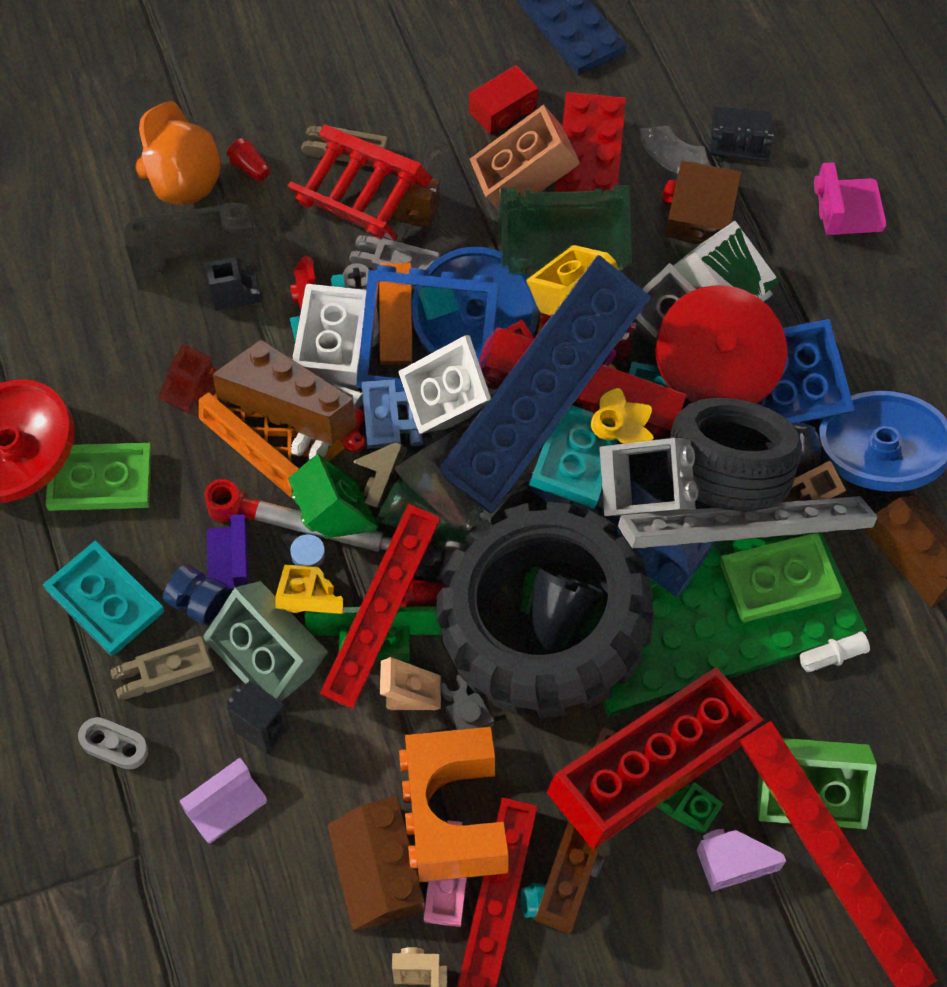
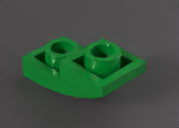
M694 782L691 785L688 783L656 807L686 826L704 834L724 803Z

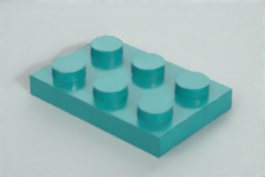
M572 405L543 444L529 485L595 509L602 490L600 447L616 445L617 439L604 440L595 435L591 428V420L595 413ZM604 423L605 426L612 427L611 425Z
M96 540L43 584L44 589L111 657H114L165 612L163 606Z

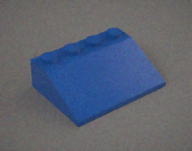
M830 319L783 328L787 342L786 366L776 387L758 405L773 410L790 423H803L854 412V405Z

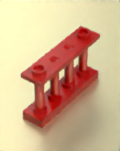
M324 124L318 135L327 144L325 146L327 149L326 153L305 187L291 181L287 187L296 195L295 200L306 208L310 209L313 205L365 228L367 233L379 240L386 237L396 241L398 235L391 229L388 222L409 186L413 187L414 184L427 188L432 177L421 163ZM342 154L349 156L351 160L329 197L317 193L336 158L341 157ZM366 164L373 166L374 171L353 207L351 208L340 203L360 167H365ZM390 174L397 176L399 180L377 218L365 214L364 211L384 177H389Z

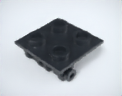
M714 106L710 155L769 162L770 148L774 134H771L773 112Z

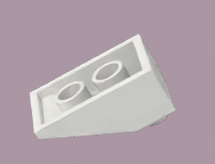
M306 284L292 359L332 386L337 384L357 392L359 389L356 385L366 290Z
M470 335L463 336L398 371L419 434L448 429L470 418L491 400Z

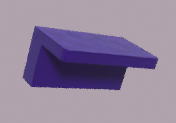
M244 514L231 515V527L210 528L207 530L208 578H213L228 587L229 592L233 591L235 587L249 584L248 528Z

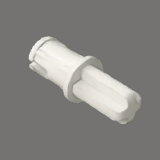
M862 631L837 641L829 639L828 644L801 653L800 663L806 672H812L832 664L840 666L843 660L862 653H868L870 651L869 642Z

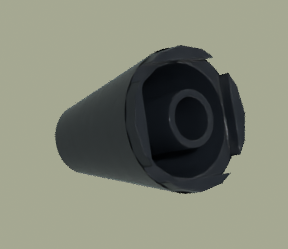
M540 566L535 577L524 651L531 655H548L566 650L601 600L602 590L580 578L575 577L574 579L566 576L562 571Z

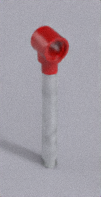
M218 479L211 482L205 490L208 514L218 523L231 522V515L244 514L245 518L377 552L380 549L387 551L392 538L384 536V532L376 530L367 533L327 538L319 532H311L305 527L301 521V516L303 515L301 511L248 498L247 492L238 490L233 482L226 479ZM220 498L230 499V502L224 505L215 503Z

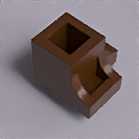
M432 178L427 188L414 184L413 187L409 186L391 219L407 222L414 226L431 227L440 199V180ZM390 190L388 191L386 201L392 192Z

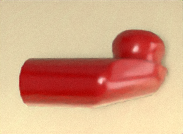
M354 408L356 428L344 436L341 442L347 451L358 453L364 448L366 442L364 435L362 436L359 432V428L365 419L364 412Z

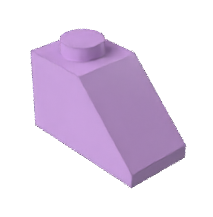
M724 829L711 831L703 836L704 840H701L697 848V853L711 891L780 871L786 862L784 854L737 830L727 833L724 832Z

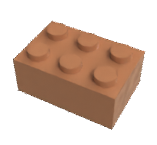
M542 105L470 158L485 197L504 217L520 208L527 201L544 191L548 186L580 164L563 126L545 105Z

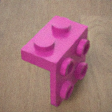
M835 162L822 163L819 176L814 178V191L818 195L819 216L823 220L825 234L836 235L884 231L886 219L877 181L872 178L838 180Z

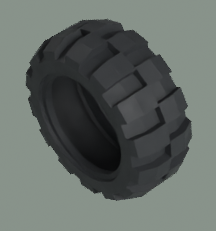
M547 502V510L530 511L528 503L504 510L506 519L493 526L486 519L465 537L468 548L465 552L456 549L452 553L441 576L445 586L437 595V621L442 631V640L448 655L453 660L459 676L476 694H486L491 697L493 705L517 715L522 714L524 708L537 710L539 718L566 716V707L583 703L585 709L588 710L610 698L609 689L617 682L621 685L628 683L642 664L641 653L643 648L651 643L655 618L651 579L647 576L644 559L638 549L632 548L624 536H618L617 525L596 512L589 511L584 518L577 515L575 505ZM559 565L570 567L588 575L603 589L608 597V601L601 621L583 641L562 652L548 655H531L517 652L501 644L486 629L488 611L498 591L511 578L530 569L531 566Z

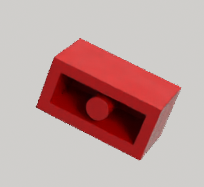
M515 65L469 93V113L491 135L499 129L507 128L514 120L522 115L530 114L537 107L538 87Z

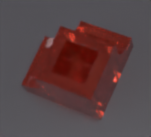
M182 344L168 368L165 383L159 393V399L188 413L195 400L199 402V399L208 392L212 396L215 395L216 390L212 374L217 370L212 365V357Z

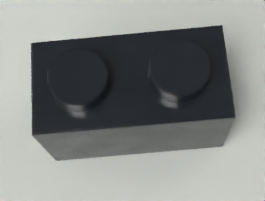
M250 680L243 688L238 687L228 700L229 706L227 710L234 732L269 755L290 728L284 703Z

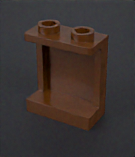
M681 160L665 237L701 244L731 224L741 172L729 168H719L703 165L698 162Z

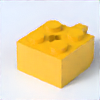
M572 245L526 281L540 313L552 315L597 255L603 257L619 270L616 261L606 252Z

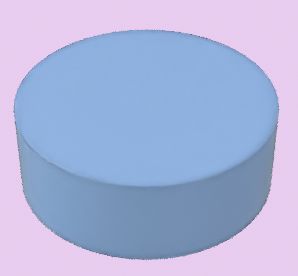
M306 534L299 536L291 545L290 552L295 565L318 567L324 561L325 549L323 542L314 535Z

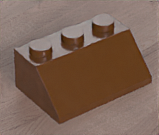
M918 495L899 497L875 513L877 519L874 527L867 528L865 532L932 608L947 597V528Z
M397 796L360 805L327 824L353 932L425 912V903L416 868L410 869L408 850L410 845Z

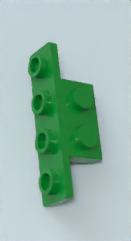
M343 607V614L305 611L306 629L313 636H340V651L360 607ZM400 607L375 662H381L390 657L402 662L410 661V635H442L437 621V607Z

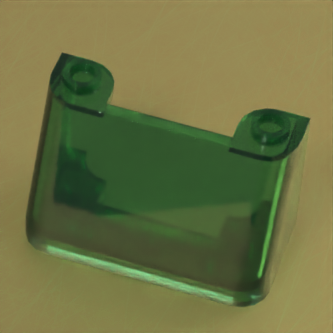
M615 185L613 190H604L603 195L602 188L583 192H532V190H525L522 196L520 192H517V187L500 188L497 195L501 265L502 269H508L509 275L528 274L527 269H542L572 245L608 253L616 261L620 272H623V266H628L632 263L630 185Z

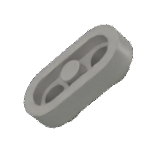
M100 717L87 720L79 729V743L86 753L128 770L138 768L147 759L148 746L141 734ZM100 734L105 736L101 743H93L95 736ZM127 749H136V753L133 756H124Z

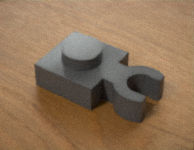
M459 675L456 676V681L460 686L457 691L449 690L445 682L440 684L443 698L453 702V704L446 707V712L456 730L494 726V720L480 695L473 693L468 696L467 683Z

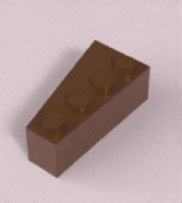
M262 340L256 342L212 374L219 402L226 406L230 403L241 407L242 412L253 415L255 412L269 417L270 422L279 426L289 424L295 427L296 432L330 445H334L356 428L353 398Z

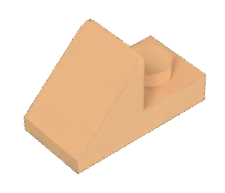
M391 657L381 661L380 695L386 696L387 709H441V675Z

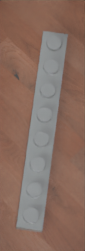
M861 496L782 502L768 509L758 511L706 508L621 515L618 527L632 548H647L872 528L876 522L877 515Z

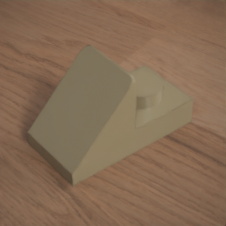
M395 442L353 461V463L377 472L375 478L370 477L364 490V496H367L366 504L384 510L407 451L405 446Z

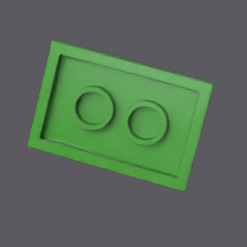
M151 444L72 445L65 464L57 475L47 483L46 507L48 511L149 508Z
M818 532L721 556L719 561L742 623L838 599L842 594Z

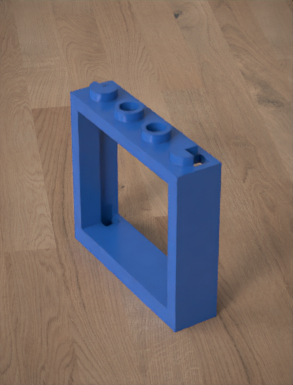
M377 265V271L368 270L356 387L362 388V382L395 379L396 392L405 391L399 378L369 375L379 282L488 293L482 350L485 341L495 331L499 283H493V277L474 275V280L472 281L461 279V274L442 272L441 277L428 276V270L413 268L409 269V274L396 273V267Z

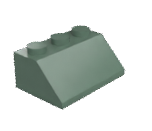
M261 581L235 587L203 636L204 640L245 684L250 680L281 702L313 675L328 653L291 612L285 609H275V596Z

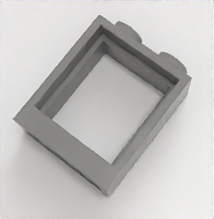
M669 438L600 447L604 516L696 509L695 501L698 496L696 483L693 481L692 468L695 462V453L690 439ZM671 450L675 501L632 505L629 455Z

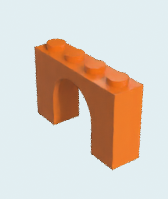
M491 727L405 735L406 749L399 750L401 772L408 771L409 776L408 781H402L404 803H411L412 812L405 813L407 836L414 835L415 845L408 846L410 869L418 868L419 882L508 873V849L504 822L466 826L453 825L439 819L428 806L434 792L449 782L495 776V754Z

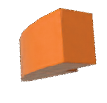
M380 263V265L396 267V273L409 274V269H411V263ZM379 282L380 364H412V285Z

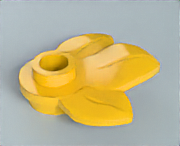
M620 388L610 390L601 397L600 410L593 415L591 420V428L595 435L604 440L617 439L623 444L653 440V435L644 428L652 412L651 406L639 403H626L625 396ZM604 423L609 424L612 427H607L604 425Z

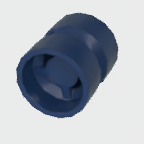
M184 564L175 571L167 583L163 600L178 611L183 612L187 609L188 617L203 626H207L213 622L225 604L229 595V589L213 578L205 580L203 572L189 564Z

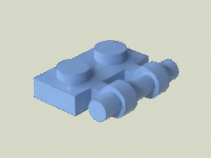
M395 379L362 382L367 449L384 448L395 442L401 444L400 434L402 433L409 434L411 446L423 445V434L418 432L405 391L396 392ZM397 405L407 406L408 420H398Z

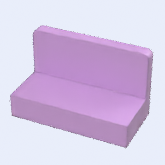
M238 758L180 800L184 812L207 843H212L267 802L266 796L251 778L249 769L241 758Z

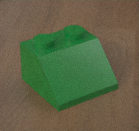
M316 454L288 478L293 490L291 496L303 514L301 521L311 532L317 531L327 538L373 532L379 528L369 504L365 503L366 498L359 482L321 455Z

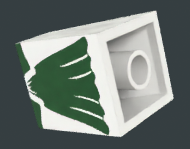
M733 221L702 242L673 265L696 289L713 285L732 286L752 293L763 302L773 295L770 289L780 282L736 221Z

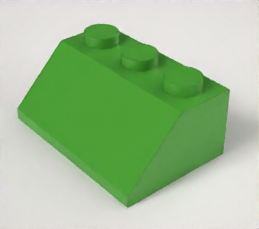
M782 738L837 825L843 828L867 829L877 766L870 745ZM758 773V821L790 823Z

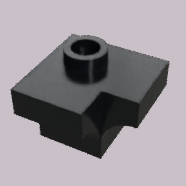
M236 257L205 262L215 311L262 302L255 271L248 272L242 270L238 266Z

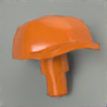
M173 101L161 103L145 112L140 119L139 125L143 151L142 156L135 163L138 177L145 181L149 180L154 193L163 202L184 206V204L191 205L200 201L213 189L222 167L221 158L211 133L197 124L188 122L179 106Z

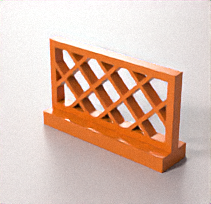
M209 392L199 399V419L288 496L292 497L291 493L293 490L288 478L299 469L291 462V456H297L291 452V437H297L298 435L296 429L291 428L289 424H287V428H268V417L256 412L250 415L242 412L241 408H227L217 400L216 394L212 396ZM245 417H264V428L250 427L245 423ZM268 436L287 437V447H273L268 442ZM311 438V448H312V445H314V442H315V439H312V438ZM341 440L328 448L324 456L325 459L330 461L345 449ZM307 448L302 456H309L311 448Z

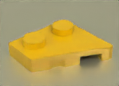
M284 565L275 596V609H285L291 613L312 611L343 614L342 596L335 597L333 594L334 586L329 580L324 578V573L319 567Z

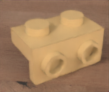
M416 947L402 948L401 953H393L392 972L394 984L447 987V966H439V954H424V949Z

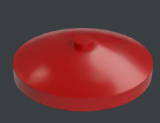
M713 285L693 290L672 305L658 329L655 353L657 365L665 383L670 389L686 394L684 402L688 405L698 400L709 398H731L759 404L772 392L783 375L787 360V342L784 330L777 316L760 298L737 287Z
M23 379L0 383V503L22 499L44 487L61 470L72 449L75 429L69 407L57 392L37 381Z

